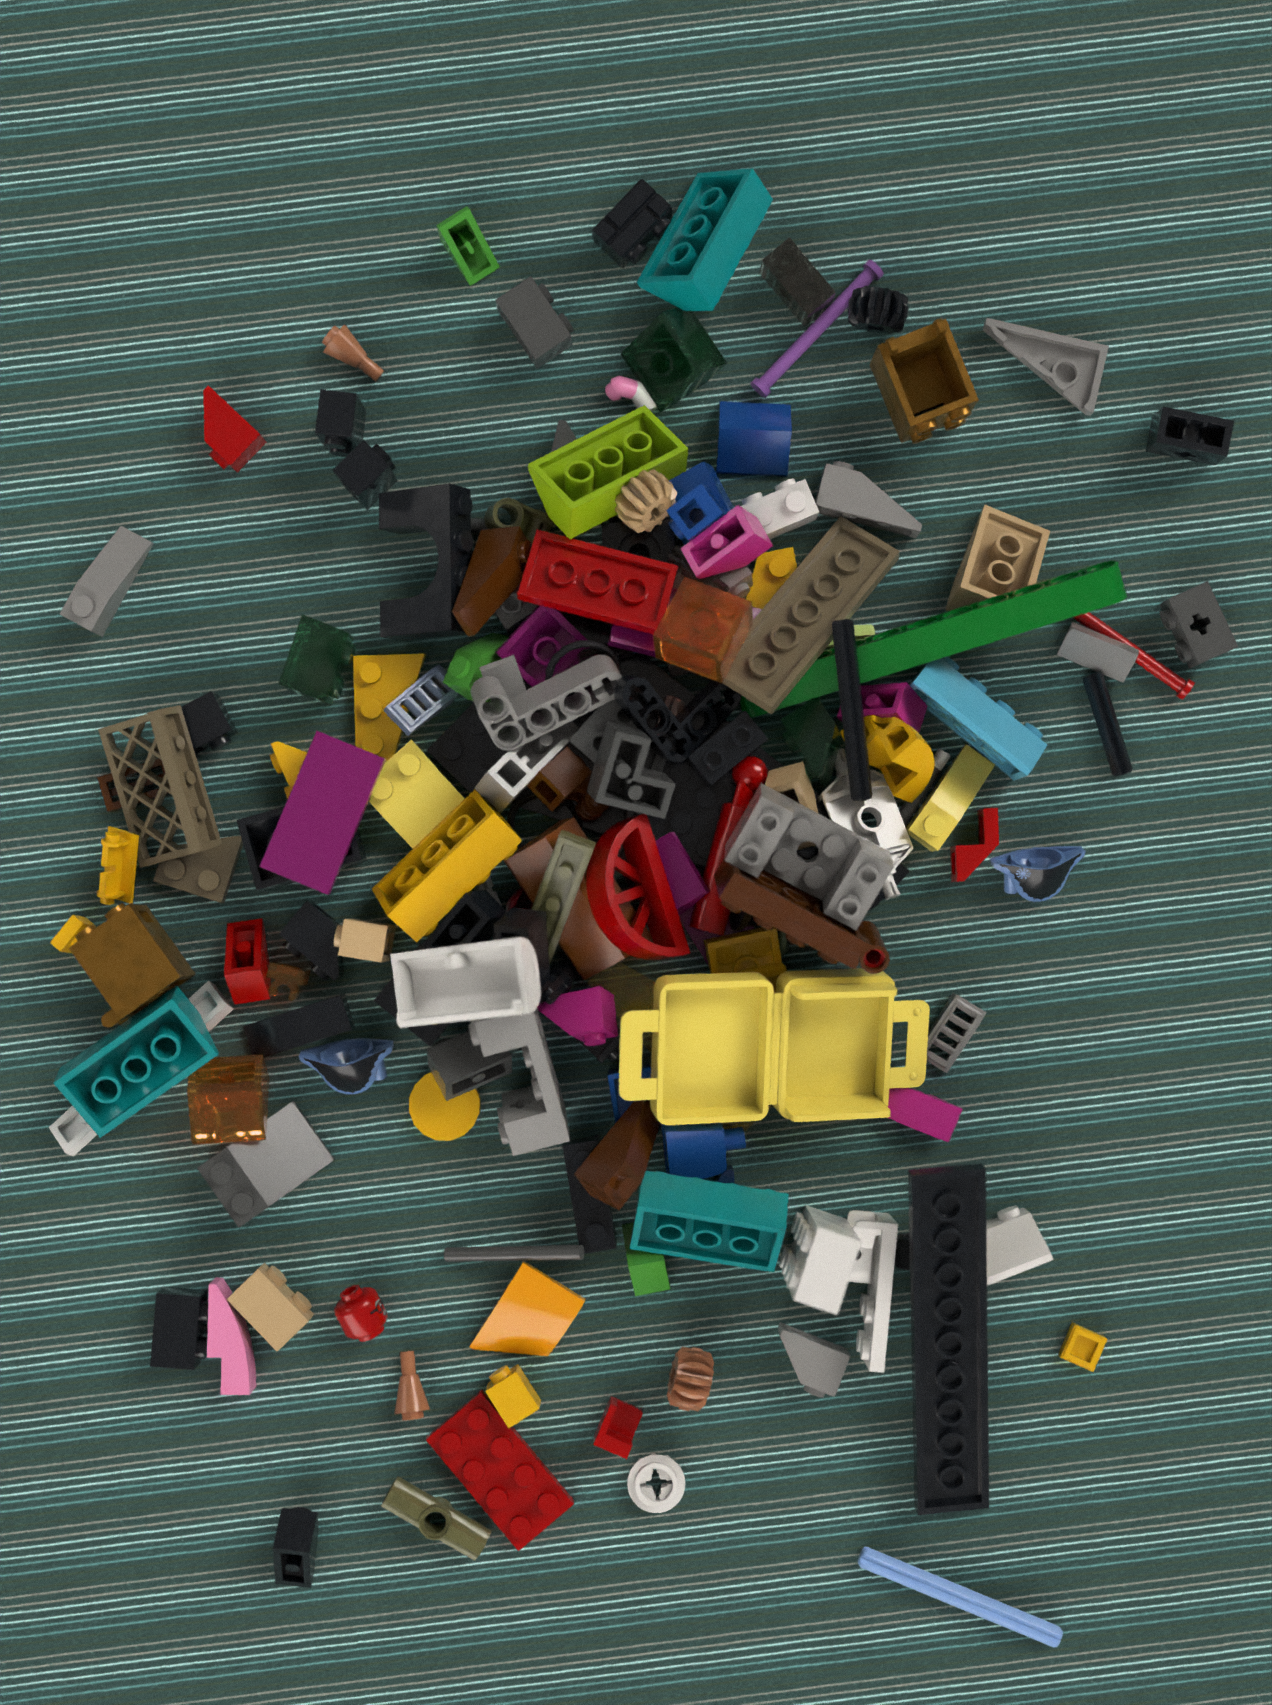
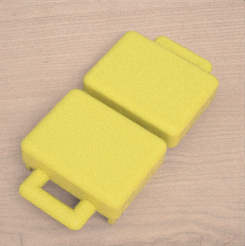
M863 968L855 970L785 971L777 979L776 993H774V988L770 981L758 972L663 975L654 984L653 1010L628 1011L621 1018L619 1094L626 1101L650 1100L651 1111L663 1125L759 1121L767 1115L769 1105H773L782 1117L793 1122L890 1117V1109L888 1108L889 1089L919 1087L925 1081L930 1008L923 1000L894 1001V997L897 996V988L893 979L884 971L871 974L863 970ZM893 1022H908L905 1067H891ZM643 1032H652L651 1078H641Z

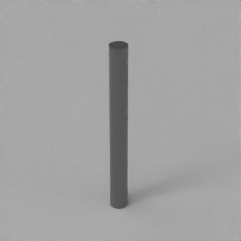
M583 1245L446 1247L444 1250L446 1262L583 1260L584 1258Z

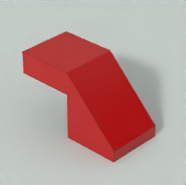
M982 808L977 810L979 845L950 846L951 882L965 881L999 845L998 808Z

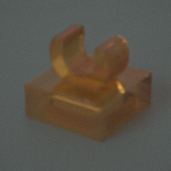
M271 962L266 977L277 980L273 981L270 985V996H277L279 987L285 984L290 988L288 1000L295 1001L299 995L298 985H307L311 970L279 962Z

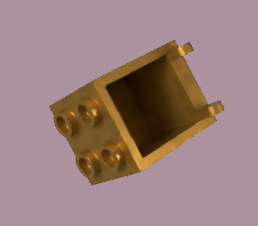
M939 318L934 320L933 324L898 338L891 337L886 339L885 343L877 346L870 362L871 370L901 443L911 440L913 444H916L933 436L931 432L933 430L945 427V430L949 431L966 423L965 418L972 414L971 411L979 400L946 319ZM943 404L942 407H939V408H937V409H934V410H932V411H929V412H927V413H924V414H922V415H919V416H917V417H914V415H916V414H919V413H921V412H924V411H926V410H929V409H931V408H934V407H937V406Z
M124 903L117 905L105 914L107 921L97 927L90 925L75 936L77 942L69 947L72 954L112 1008L101 1018L103 1026L108 1028L116 1024L121 1025L176 985L178 987L196 975L147 905H133L132 903L127 906Z

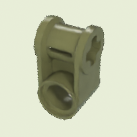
M502 498L490 506L484 516L487 529L520 526L527 540L533 543L537 529L550 532L551 528L556 527V524L548 517L547 513L533 509L512 498ZM499 508L505 509L510 514L511 522L509 525H504L499 521L497 516Z

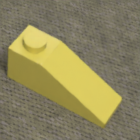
M965 744L906 826L908 835L931 852L938 851L961 820L995 764Z

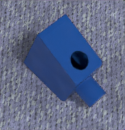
M661 1123L664 1163L667 1174L689 1178L698 1177L701 1179L716 1176L727 1170L726 1151L746 1148L743 1127L723 1129L722 1123L663 1125Z

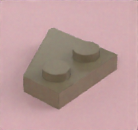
M241 836L221 838L222 845L160 862L153 881L224 903L243 847ZM180 844L182 848L188 847L187 844Z

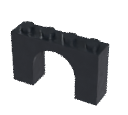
M447 483L379 493L380 530L397 534L427 531L434 539L438 550L437 571L433 581L424 592L411 598L380 601V637L405 641L466 635L452 612L471 560V549L473 546L471 534V511L473 507L471 489Z

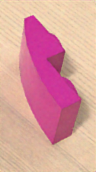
M914 1088L889 1089V1119L932 1137L950 1142L962 1113V1108Z

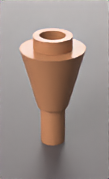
M343 325L340 329L333 326L324 337L322 343L326 345L323 353L352 367H358L375 382L384 373L381 367L367 357V353L346 325Z
M414 1350L400 1352L402 1376H400L394 1414H402V1420L424 1418L423 1411L430 1410V1406L419 1375L416 1374Z

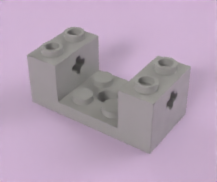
M762 783L757 788L725 845L726 862L757 878L762 870L775 875L822 900L824 914L854 930L858 929L894 868L889 851ZM803 842H812L818 847V853L811 859H803L798 855L797 848Z
M538 1009L527 1014L470 1020L471 1024H468L473 1045L481 1046L484 1057L522 1047L526 1067H530L532 1086L502 1093V1107L497 1108L500 1121L498 1129L502 1144L509 1143L512 1155L515 1156L570 1141L567 1111Z

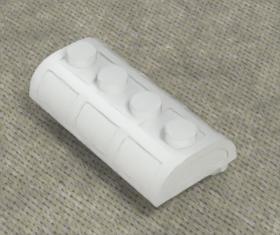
M517 937L390 954L398 1010L396 1023L400 1028L527 1014L535 1011L539 1005L541 987L538 961L535 950L527 938Z

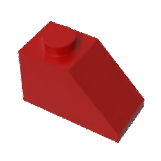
M208 385L203 390L204 441L212 449L208 455L222 469L225 470L229 465L238 473L267 442L258 431Z
M262 918L227 923L224 977L234 1005L270 999L271 969Z

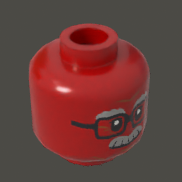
M352 1285L343 1290L340 1294L341 1299L337 1302L334 1312L345 1335L348 1338L366 1342L381 1334L385 1328L384 1324L388 1314L377 1291L371 1287L360 1288L359 1285Z

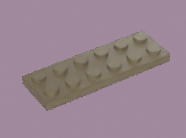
M840 516L713 667L712 677L772 714L833 640L832 623L836 620L850 619L899 560L900 551Z

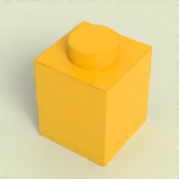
M519 1364L511 1369L505 1365L489 1376L491 1381L487 1384L485 1392L508 1428H511L540 1409L541 1399Z

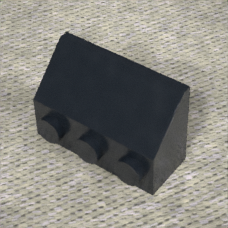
M285 806L236 820L257 891H268L295 883L293 880L260 867ZM358 828L341 869L368 861Z

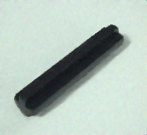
M1101 672L1087 675L1083 678V683L1112 775L1121 776L1128 774L1132 771L1133 767L1104 675Z

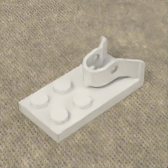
M851 1210L848 1212L847 1221L862 1242L848 1282L868 1284L867 1294L862 1293L860 1297V1315L864 1316V1330L858 1329L856 1351L860 1352V1359L864 1360L869 1372L884 1373L898 1223L889 1213Z

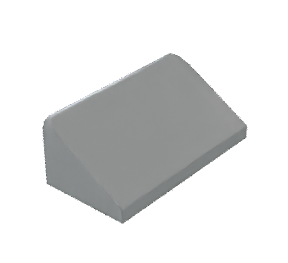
M1071 622L1057 655L1124 683L1139 655V650Z

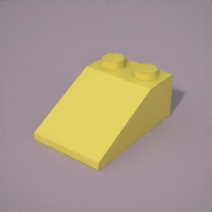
M410 740L385 762L369 802L413 849L465 798L413 740Z

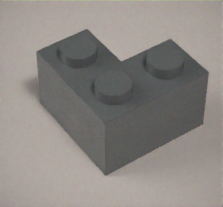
M607 721L587 788V792L595 802L665 819L676 784L665 773L643 768L651 739L642 730Z

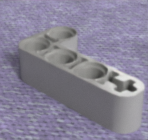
M596 655L512 698H509L502 683L497 678L485 676L475 681L470 693L478 715L494 744L501 750L511 751L614 700L615 685L622 676L611 657ZM576 692L572 696L566 697L568 694ZM496 697L493 701L485 702L489 698ZM538 709H543L538 713H534ZM511 725L506 729L500 730L504 726Z

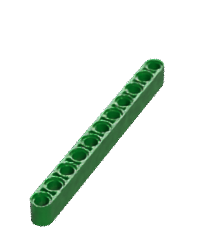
M1118 561L1101 562L856 640L860 684L1121 602L1127 598V593ZM834 648L822 652L776 710L839 691ZM741 695L739 705L742 712L746 711L751 718L768 713Z

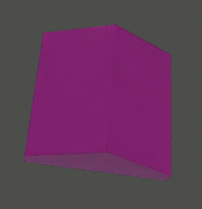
M538 605L495 653L501 659L514 655L522 679L528 685L534 687L545 681L548 663L558 650L571 642L587 639L556 609ZM578 648L566 653L556 664L553 676L587 660L596 649Z
M669 832L656 840V844L680 917L709 893L710 890L675 832ZM624 876L630 888L636 887L632 880Z

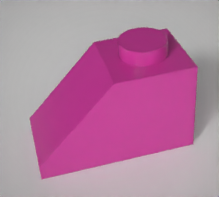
M737 505L680 549L695 576L702 579L743 568L771 548L773 544L758 518Z
M907 682L861 686L864 717L876 715L880 718H892L893 716L909 724L918 733L920 732L928 706ZM841 705L837 714V718L842 721Z
M601 986L564 993L553 1004L549 1005L544 1002L543 1004L539 1003L537 1007L538 1011L569 1035L584 1042V1045H602L606 1043L607 1038L618 1036L614 994Z

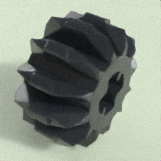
M877 286L856 288L849 299L848 323L857 329L877 332L879 334L900 332L907 321L909 310L908 297L897 290L879 288Z

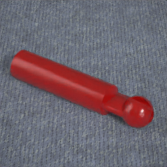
M747 756L733 767L732 777L737 785L733 801L722 805L702 877L710 892L695 903L689 924L690 927L722 936L725 934L731 910L721 903L722 899L718 895L714 874L725 857V845L754 796L755 790H757L760 783L765 784L768 769L760 758Z

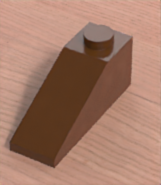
M520 526L480 531L452 612L467 636H475L521 583L532 543L527 540Z
M650 1100L633 1101L574 1173L575 1177L592 1197L617 1210L622 1208L642 1183L657 1136L660 1122L651 1111Z

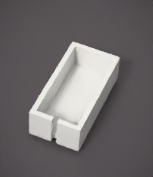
M805 1205L803 1213L797 1212L791 1226L794 1242L791 1248L785 1246L779 1267L782 1268L784 1280L794 1301L837 1315L862 1241L846 1218Z

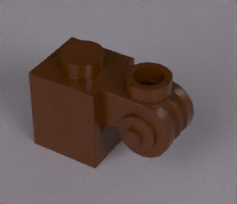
M568 747L563 749L545 765L527 785L552 812L565 800H575L577 802L575 806L576 815L585 822L596 821L609 807V805L595 802L589 795L587 788L592 771L586 766L583 759L574 754Z

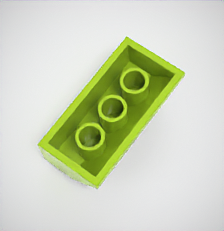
M643 405L529 463L528 471L548 517L569 539H572L618 515L615 511L617 505L615 499L622 493L621 487L626 486L630 482V477L636 478L643 470L648 472L655 469L668 480H671L685 472L689 448Z

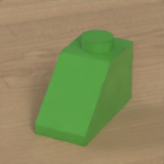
M490 633L457 649L442 683L466 699L473 701L470 693L471 687L475 681L482 678L479 667L501 660L495 652L510 636Z

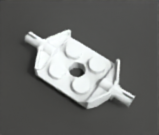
M844 748L837 749L829 754L837 771V778L820 794L816 801L818 803L823 800L831 821L890 852L894 868L882 886V890L886 900L893 899L900 895L893 878V874L896 873L895 868L913 850V845L884 775L875 770H870L872 798L865 801H853L850 795ZM862 812H869L874 815L877 821L875 828L867 827L861 819Z

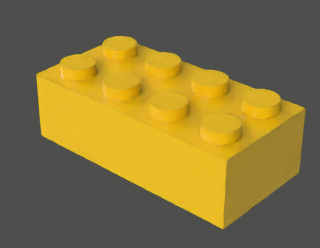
M474 789L372 888V891L386 915L417 943L423 936L430 935L436 929L439 921L452 910L465 893L470 892L475 886L483 884L489 878L491 871L502 860L510 858L517 850V846L522 842V839L505 818Z

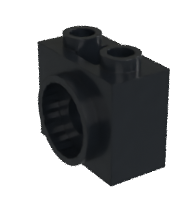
M612 517L608 519V523H601L602 544L604 547L631 553L638 548L644 549L651 559L676 565L675 537L673 530L668 524L671 519H666L665 517L662 520V525L657 524L652 531H643L641 533L630 529L619 517Z

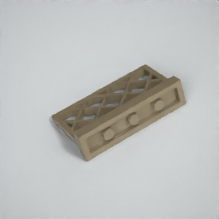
M181 705L158 709L148 714L98 729L128 830L139 835L137 859L140 868L222 845ZM147 722L151 723L155 736L153 744L141 737ZM119 731L129 738L124 752L116 747L113 733ZM137 744L149 751L144 765L132 758ZM156 757L162 760L165 769L163 779L151 771ZM128 766L140 773L135 787L127 783L125 772ZM147 779L160 787L154 800L142 793ZM167 792L173 796L176 810L174 814L161 806ZM138 801L151 808L145 822L137 816L135 808ZM158 814L170 821L165 835L153 828ZM177 827L184 832L188 845L187 848H182L172 841ZM149 835L161 843L157 855L151 858L146 846Z

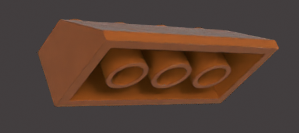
M574 817L559 820L517 850L510 858L503 860L532 904L535 901L561 830L563 829L588 839ZM587 869L559 940V945L583 980L630 956L609 941L593 917L587 896ZM614 879V889L616 894L622 892V890L619 887L616 880ZM628 901L619 904V907L631 926L636 911ZM645 926L641 936L650 941L652 937Z

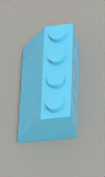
M948 656L925 663L908 685L928 706L927 711L981 755L994 763L997 768L1013 781L1028 776L1047 747V744L1041 740L1043 734L1029 723L1023 725L1013 717L1015 711L1003 701L998 700L994 702L985 694L987 689L973 677L967 680L957 671L960 668L958 664Z

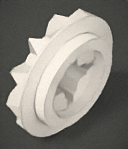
M652 1453L644 1458H639L629 1471L628 1492L633 1502L644 1511L662 1513L672 1509L679 1503L685 1490V1477L680 1464H677L669 1455L664 1456ZM653 1469H657L660 1479H666L667 1483L661 1484L658 1497H656V1491H654L653 1486L646 1485V1481L652 1479Z

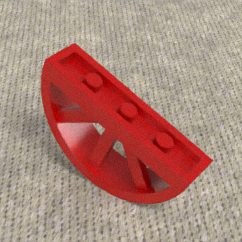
M640 814L619 821L600 837L588 863L586 877L587 896L596 923L610 942L623 952L636 958L660 960L690 954L648 816ZM621 845H623L628 862L617 856ZM614 870L632 880L636 887L615 894ZM639 898L640 904L630 926L621 912L619 904ZM646 922L653 943L641 936Z

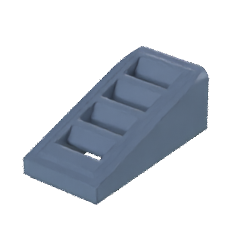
M436 665L383 710L407 736H410L452 704L459 695L458 692L442 683L447 671L441 665ZM427 693H428L436 702H434V701L427 695ZM412 698H414L425 709V711ZM402 705L416 717L415 720L401 707Z

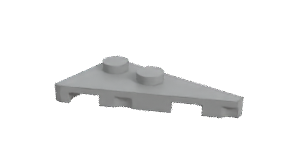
M986 318L983 326V331L1082 413L1088 416L1094 413L1109 346Z

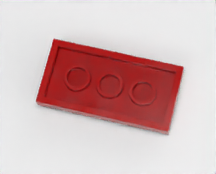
M537 529L517 593V600L660 636L678 565L573 538L569 539L565 536Z
M483 1390L427 1435L425 1439L517 1551H520L574 1505V1499L513 1426L511 1428L507 1427L492 1401Z

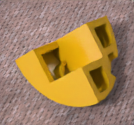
M876 715L864 717L869 765L881 770L893 796L912 803L923 792L933 774L934 755L931 748L914 728L896 717L880 718ZM841 730L840 733L844 740V731Z

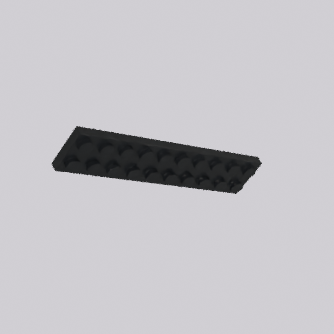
M982 1163L908 1170L915 1510L919 1516L989 1508L986 1169Z

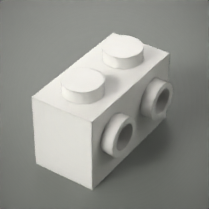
M794 478L776 485L774 487L776 491L763 497L762 493L759 492L741 501L743 504L741 507L758 518L769 539L813 522L819 514L805 479L797 483Z

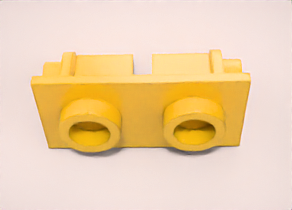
M108 826L105 838L101 839V844L103 845L101 866L104 867V872L100 873L99 890H97L96 894L100 897L101 904L112 905L115 899L129 904L133 903L139 842L138 834Z

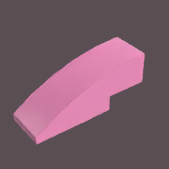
M215 1278L209 1283L207 1358H221L220 1395H250L256 1388V1364L252 1340L245 1318L227 1300L232 1294L231 1289L224 1278Z

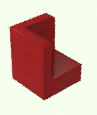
M610 1396L594 1434L593 1445L627 1459L633 1445V1436L643 1415L642 1409Z

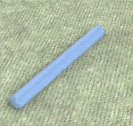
M863 1547L858 1557L860 1568L1051 1647H1058L1063 1631L1058 1625L872 1548Z

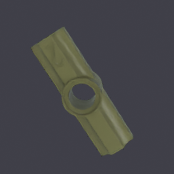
M399 1476L393 1482L381 1504V1507L419 1528L421 1534L427 1539L440 1540L474 1561L480 1556L491 1535L492 1530L454 1509L447 1499L433 1497ZM431 1512H439L445 1517L446 1521L440 1525H435L428 1520L427 1515Z

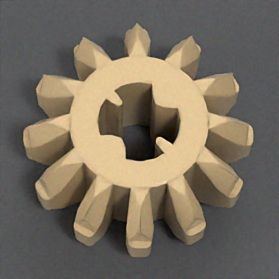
M655 469L648 472L643 470L636 478L630 477V482L626 486L621 487L622 493L615 499L617 503L615 511L618 517L630 529L637 533L643 531L650 532L655 525H662V520L670 516L666 510L676 503L675 498L678 492L662 473H658Z

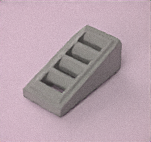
M952 993L928 1032L927 1062L947 1073L987 1012L961 996ZM956 1008L971 1016L968 1022L953 1014ZM948 1020L963 1028L960 1035L945 1026ZM942 1032L955 1040L954 1046L951 1047L936 1038L938 1034ZM934 1044L947 1052L948 1056L946 1059L928 1050L930 1046Z

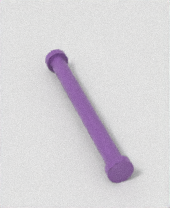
M868 260L863 265L864 270L760 378L755 377L750 384L760 396L766 398L771 393L770 388L847 309L854 289L869 286L873 280L878 281L884 275L882 269L874 261Z

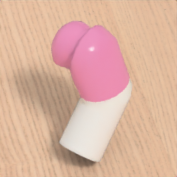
M616 376L605 387V393L612 401H618L623 397L631 399L637 409L643 405L651 412L657 409L653 399L640 381Z

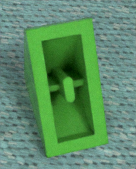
M467 206L436 225L443 246L470 286L500 268Z
M634 1222L622 1224L628 1268L635 1296L670 1290L664 1255L630 1249Z

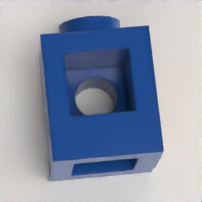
M702 483L666 510L672 518L668 524L680 540L686 537L688 541L694 539L727 514L710 488ZM700 509L703 513V518L699 523H694L691 518L692 513Z

